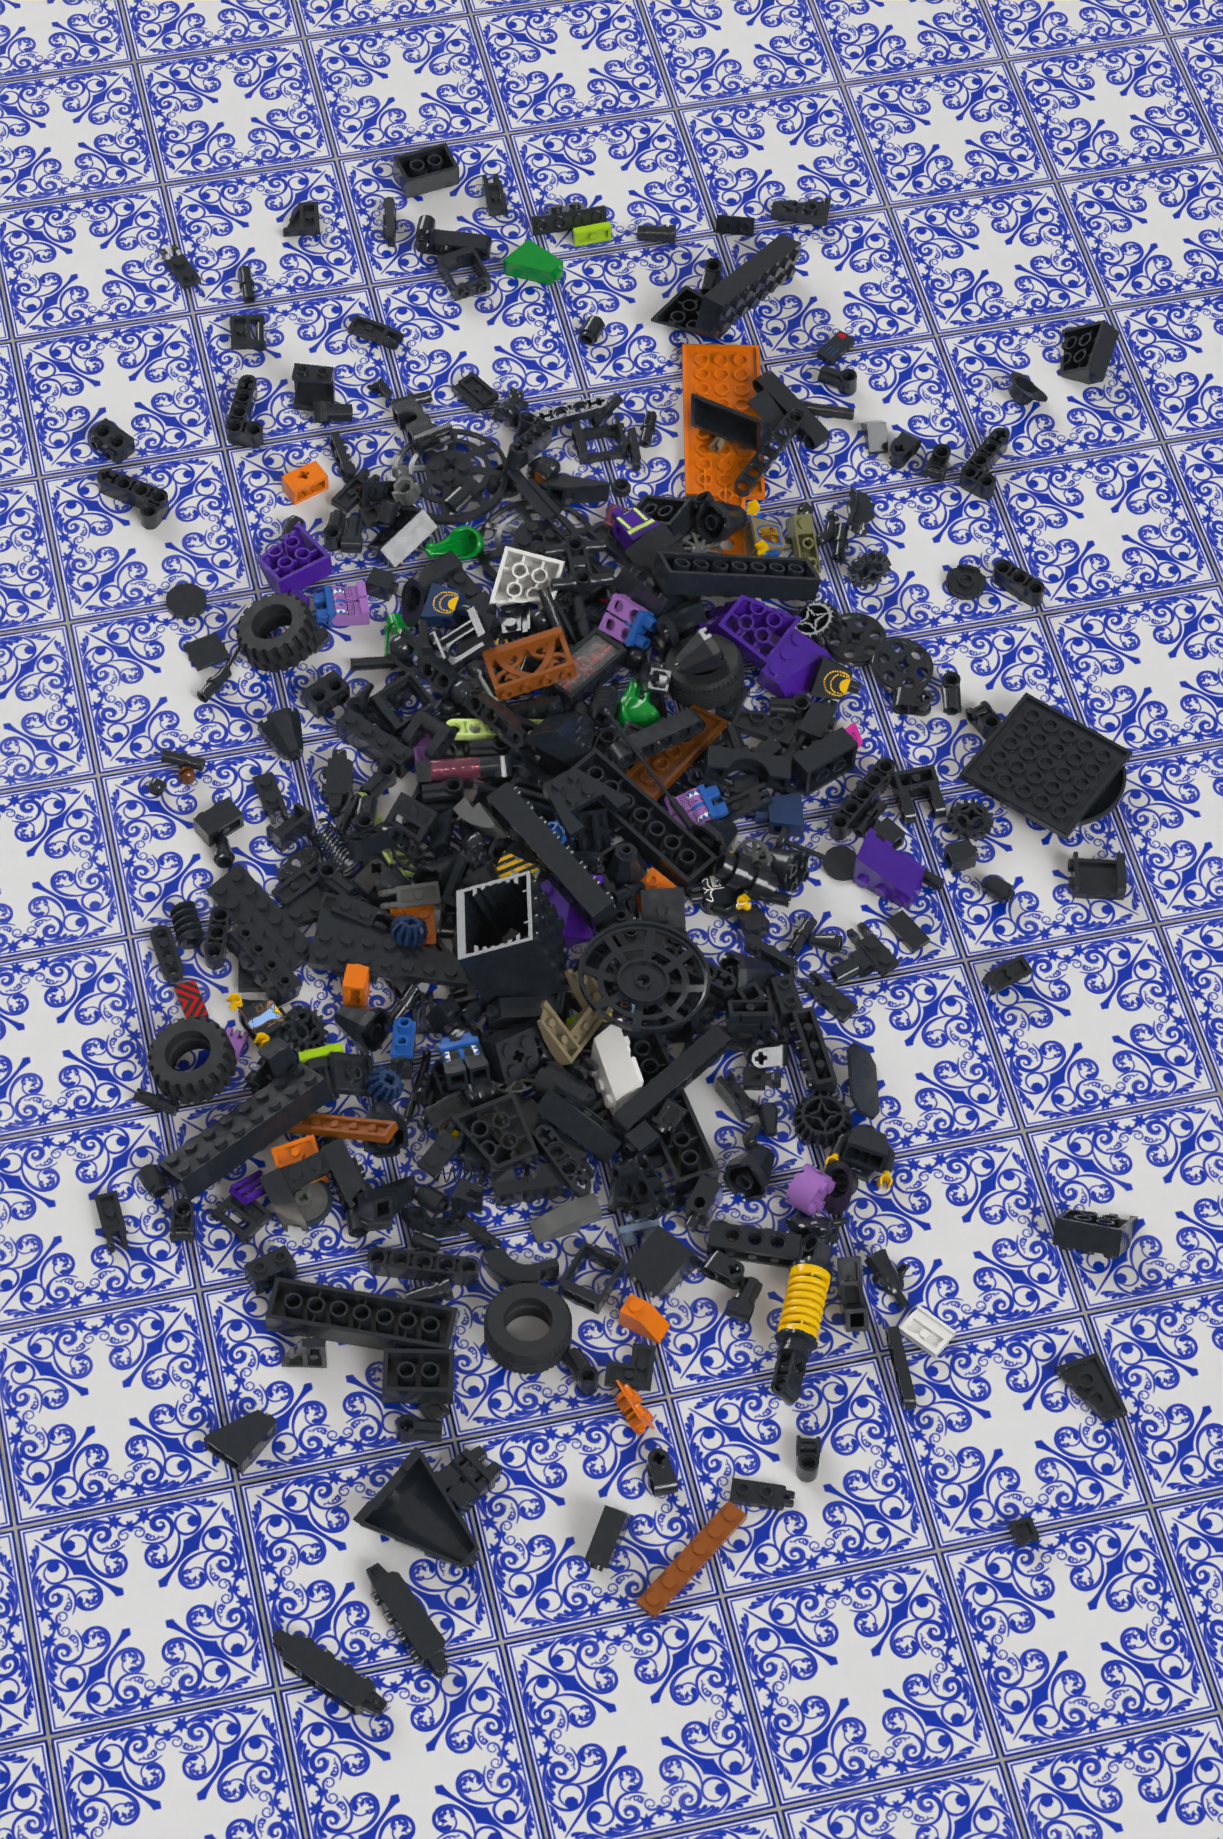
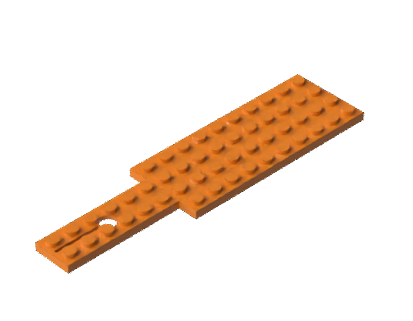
M682 344L685 496H698L704 491H710L715 501L738 505L745 511L746 500H765V475L748 496L740 497L734 492L736 479L757 452L749 448L746 450L740 449L738 444L731 441L725 443L720 453H715L718 447L712 452L709 445L714 438L710 437L708 432L691 426L692 393L760 419L752 406L747 404V401L757 394L753 388L752 381L761 375L760 345ZM764 456L759 457L761 462H764ZM752 469L748 471L751 476L759 475L757 470ZM744 483L738 484V488L741 490H747L749 488L748 485ZM741 528L727 539L734 547L730 550L722 549V554L747 555L743 529ZM717 547L709 548L718 551Z

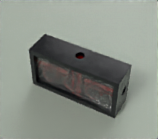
M594 628L569 650L577 676L540 688V691L544 694L559 695L564 709L568 712H572L571 708L575 704L584 702L594 693L597 687L606 683L626 665L627 649L598 628ZM558 659L560 664L566 663L564 659Z

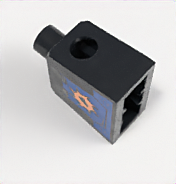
M701 1174L685 1205L687 1219L683 1224L684 1228L695 1232L699 1224L705 1227L708 1225L723 1200L721 1183Z

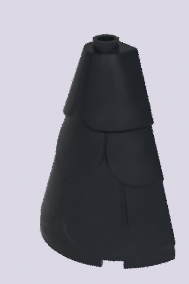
M417 1447L400 1464L399 1470L371 1502L368 1501L353 1518L363 1528L391 1538L399 1544L424 1552V1555L462 1570L466 1567L471 1569L479 1560V1557L476 1555L480 1548L461 1513L456 1511L444 1486L440 1484L424 1453L420 1452Z

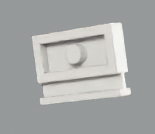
M920 1305L899 1327L900 1334L935 1359L956 1334L955 1330Z

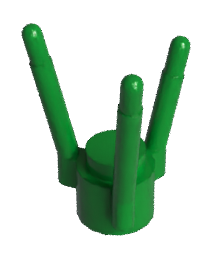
M391 613L386 617L387 625L384 626V656H387L386 654L389 651L390 632L397 635L400 628L408 631L407 625L403 622L402 616L399 613Z

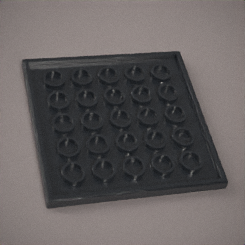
M1026 692L960 772L959 779L1067 840L1127 764L1133 752Z

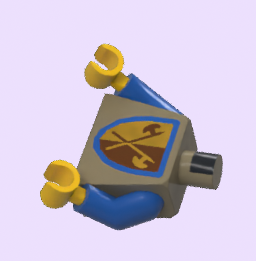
M757 500L748 502L747 506L749 508L747 513L751 517L742 528L748 555L779 557L784 549L791 548L792 539L790 537H783L779 524L770 522L762 517Z

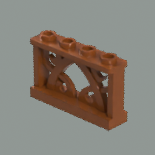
M561 626L482 652L498 701L507 700L514 696L529 693L532 690L550 686L553 683L577 676ZM562 646L564 653H555V648ZM532 656L535 659L543 660V662L534 673L523 672L517 668L522 664L525 657ZM553 658L564 659L566 663L560 664L558 660H553ZM499 666L502 671L495 676L493 668ZM508 674V675L505 677V683L500 684V683H499V682H500V679H501L504 675Z

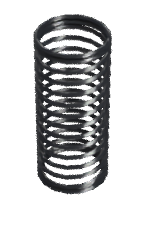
M318 819L309 826L306 835L322 856L325 857V860L334 861L333 863H335L337 868H339L338 871L342 874L351 872L360 862L361 864L355 872L345 876L349 880L361 872L364 865L363 861H354L348 858L349 854H346L348 852V843L338 833L333 824L330 823L329 819ZM326 821L328 822V823L323 824L322 826H320V827L314 832L313 836H311V833H312V831L314 830V828H315L316 826H318L320 823H323V822H326ZM326 826L318 835L314 836L319 829ZM355 862H357V864L352 869H350L347 872H344L347 868H349Z

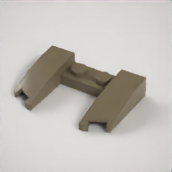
M573 968L566 970L564 974L582 1008L581 1012L567 1029L547 1000H544L540 1006L542 1008L541 1017L537 1020L548 1049L561 1066L573 1063L604 1021L585 1001L579 987L578 971L573 972ZM584 974L585 987L593 1002L603 1000L598 990L597 981L594 977ZM609 1006L601 1010L609 1014L612 1008Z

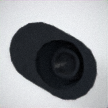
M1019 372L1011 373V384L1008 392L1016 403L1028 405L1033 400L1039 402H1046L1048 400L1047 395L1035 386L1028 377Z
M409 579L402 590V618L407 627H414L418 620L421 619V614L429 594V590L416 579Z
M837 1160L830 1163L825 1170V1174L832 1177V1181L836 1182L833 1191L830 1194L827 1193L823 1200L826 1202L825 1210L832 1215L841 1214L847 1209L851 1196L855 1194L859 1184L856 1173L845 1162Z

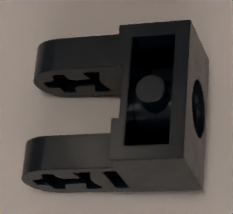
M934 764L893 772L890 785L904 825L916 823V813L911 798L925 795L934 819L946 817V806L939 787L940 782Z

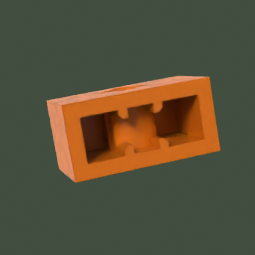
M316 460L281 476L282 490L294 505L329 489L328 475Z

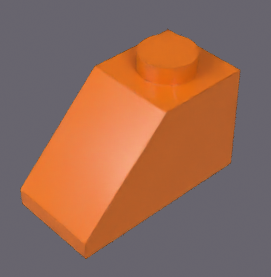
M633 1294L629 1295L619 1311V1324L657 1344L661 1343L670 1328L668 1321L651 1303Z

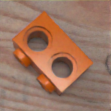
M347 964L342 984L343 1006H367L370 993L368 966Z

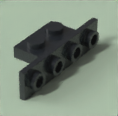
M571 202L567 206L552 205L551 208L545 209L546 214L531 216L533 236L568 231L581 226L607 222L605 205L586 208L580 202Z

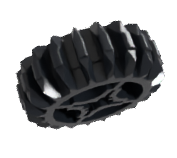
M814 600L811 604L806 602L805 606H799L798 611L793 610V616L802 617L795 628L822 648L825 644L830 645V641L836 640V635L840 634V629L842 628L840 613L829 602L825 603L821 600L817 603Z
M820 1091L817 1093V1096L810 1093L808 1098L803 1097L801 1103H797L792 1116V1125L795 1127V1134H800V1141L807 1139V1146L814 1143L816 1149L819 1145H823L824 1149L828 1147V1144L833 1147L840 1134L852 1129L853 1116L850 1114V1107L845 1106V1100L838 1101V1095L832 1098L829 1092L824 1096Z

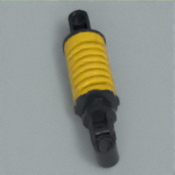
M809 1234L803 1239L799 1260L794 1261L790 1265L784 1304L778 1329L774 1336L779 1347L770 1389L786 1404L795 1403L801 1395L806 1363L810 1357L809 1353L818 1347V1332L821 1327L823 1309L827 1299L826 1293L833 1276L832 1271L827 1267L831 1248L816 1234Z

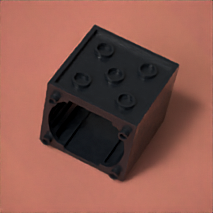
M531 871L456 891L458 961L488 1005L500 997L547 996L565 991V981H567L564 974L566 971L564 964L567 963L563 948L566 946V940L563 935L565 922L562 916H558L555 905L550 903L547 892L542 890L539 879L535 878ZM510 928L519 932L516 935V941L510 939L508 943L500 944L502 936L508 933Z

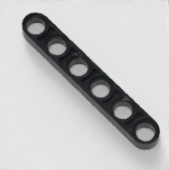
M790 409L772 432L770 442L761 453L757 452L736 479L734 484L735 494L740 497H746L753 491L803 425L805 414L801 409ZM798 415L801 420L793 421L790 416ZM786 428L790 431V434L783 435L780 433V430ZM771 442H776L780 445V447L774 449L771 448L769 444ZM767 456L769 461L761 462L759 457ZM752 469L757 470L759 475L751 476L748 471ZM744 483L748 485L749 488L747 490H741L738 488V484Z

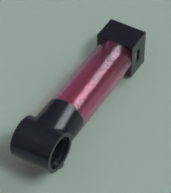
M511 755L415 761L417 782L446 780L450 776H457L461 779L513 776Z

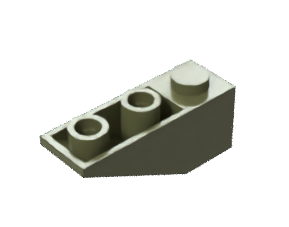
M812 513L792 515L785 523L787 535L792 539L791 549L795 558L809 559L816 572L821 573Z

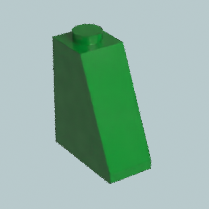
M529 239L503 260V274L550 286L556 280H560L564 273L562 260Z

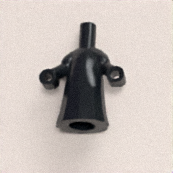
M886 1249L869 1255L864 1262L873 1273V1282L880 1283L883 1286L884 1292L894 1296L901 1308L908 1306L909 1303L902 1293L904 1288L903 1279L909 1268L906 1263L900 1264L897 1267V1275Z

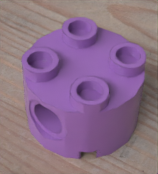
M807 1163L802 1167L805 1171L802 1174L797 1172L786 1192V1196L789 1198L785 1199V1202L811 1216L815 1212L819 1214L823 1210L826 1203L823 1200L827 1193L830 1194L833 1191L836 1182L832 1181V1177Z

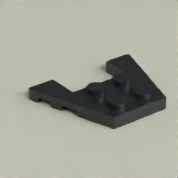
M572 767L545 782L541 788L551 809L557 814V821L560 826H563L568 840L582 833L585 827L573 816L574 813L599 799L606 803L615 813L629 806L631 802L629 797L576 767Z

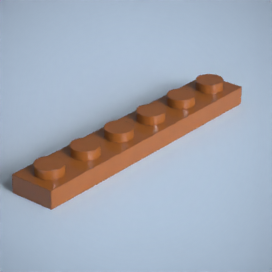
M312 1113L286 1133L314 1134V1136L389 1143L398 1130L396 1121Z
M728 1501L639 1597L636 1605L655 1620L747 1519V1514Z

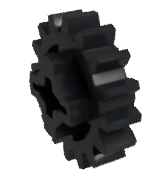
M874 550L870 554L865 552L863 556L857 557V561L851 562L852 566L848 567L849 572L847 575L853 585H857L858 588L863 585L864 588H867L868 584L874 586L877 581L882 582V577L888 576L886 572L891 571V563L886 553L882 554L881 551L875 553Z
M964 799L963 804L956 802L955 807L950 808L947 818L948 828H952V835L959 834L958 839L966 837V839L973 838L977 842L978 837L985 839V835L990 834L994 822L992 820L993 813H989L988 806L982 807L983 802L975 804V799H972L971 803H968Z
M299 1005L287 1012L288 1014L283 1017L285 1022L281 1027L286 1029L283 1035L289 1037L287 1043H294L293 1049L300 1047L301 1052L306 1049H316L323 1046L322 1044L327 1041L325 1036L329 1034V1031L325 1030L324 1027L328 1024L321 1021L324 1017L323 1015H316L317 1009L310 1011L308 1005L305 1008Z

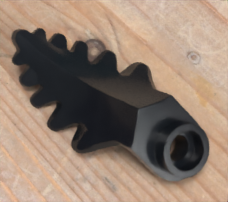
M851 486V492H849L851 500H847L846 503L848 511L846 524L851 527V532L865 537L866 533L869 534L870 531L867 529V523L875 518V513L870 510L875 507V504L869 502L872 498L866 493L858 491Z

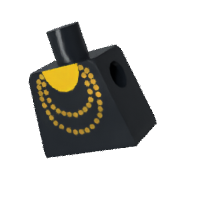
M821 654L808 692L816 697L843 700L846 692L858 694L861 683L851 680L853 672L849 668Z

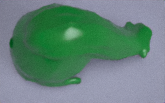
M463 525L453 529L450 535L438 543H433L432 541L426 543L424 551L427 557L432 559V557H441L452 550L454 554L461 556L459 560L472 558L480 553L484 547V541L478 530Z
M630 678L628 687L620 698L617 707V721L623 727L628 720L644 728L659 722L660 714L649 702L650 692H645V698L643 700L638 697L640 692L639 684L636 679Z

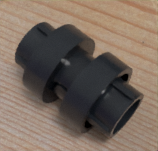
M729 851L723 852L714 865L713 874L715 878L720 879L721 886L731 891H736L740 888V894H746L752 901L758 899L768 900L776 890L778 877L772 873L771 867L758 860L751 864V857L740 851L733 853Z

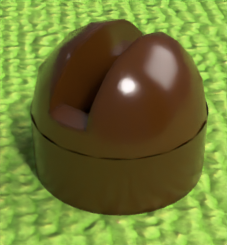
M190 766L180 768L178 773L179 781L185 785L192 784L196 779L195 771Z

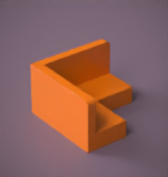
M314 1134L270 1148L276 1169L280 1168L281 1170L321 1151ZM326 1175V1176H324V1177H321V1178H319V1179H317V1180H315V1181H313V1182H311V1183H314V1182H317V1181H320V1180H324L325 1183H329V1182H330L329 1175Z

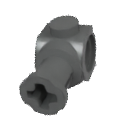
M399 464L394 466L391 471L392 476L396 479L393 485L395 490L392 492L395 502H400L402 506L413 505L417 500L421 499L419 495L422 493L419 482L414 483L413 478L409 476V467L407 465Z

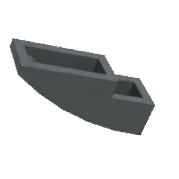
M464 797L453 808L462 819L485 835L496 838H506L508 836L492 817L491 812L479 802L474 805Z
M591 1193L547 1212L531 1222L529 1226L536 1243L540 1244L579 1232L581 1226L601 1221L602 1210L595 1193Z

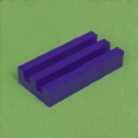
M258 1170L232 1184L229 1193L244 1205L266 1194L263 1186L255 1190L256 1187L262 1185L259 1177L262 1176L263 1171Z

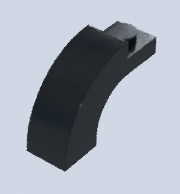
M505 1247L482 1253L484 1269L495 1282L505 1288L518 1285L519 1283H537L540 1285V1281H550L559 1276L557 1257L535 1264H521L508 1256Z
M861 1257L837 1258V1288L844 1329L846 1332L869 1331L868 1307L866 1306L863 1293Z

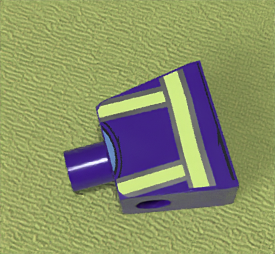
M617 507L611 513V516L615 519L612 532L625 550L649 530L659 525L657 521L638 508L624 512L620 507Z

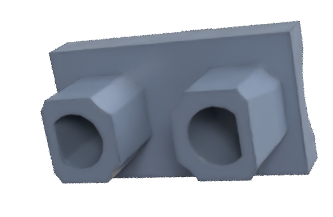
M632 1216L624 1217L625 1223L634 1222V1224L618 1227L617 1235L622 1238L625 1248L638 1244L636 1233L643 1232L646 1241L657 1226L660 1225L659 1219L640 1222L647 1220L648 1217L634 1220Z

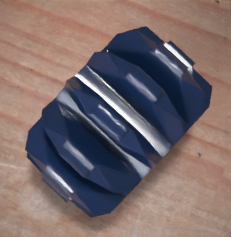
M404 914L403 916H396L390 928L391 940L405 947L410 946L414 948L415 946H421L425 942V938H427L426 922L422 921L420 917H413V915L407 916Z
M381 1065L368 1074L365 1083L368 1087L367 1093H371L373 1099L377 1098L379 1102L386 1101L391 1103L401 1096L404 1084L401 1082L403 1077L396 1074L397 1070L392 1071L390 1066L384 1068Z

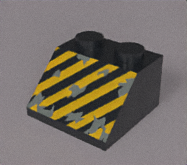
M515 842L503 852L496 866L500 878L531 871L533 876L538 878L540 882L547 880Z

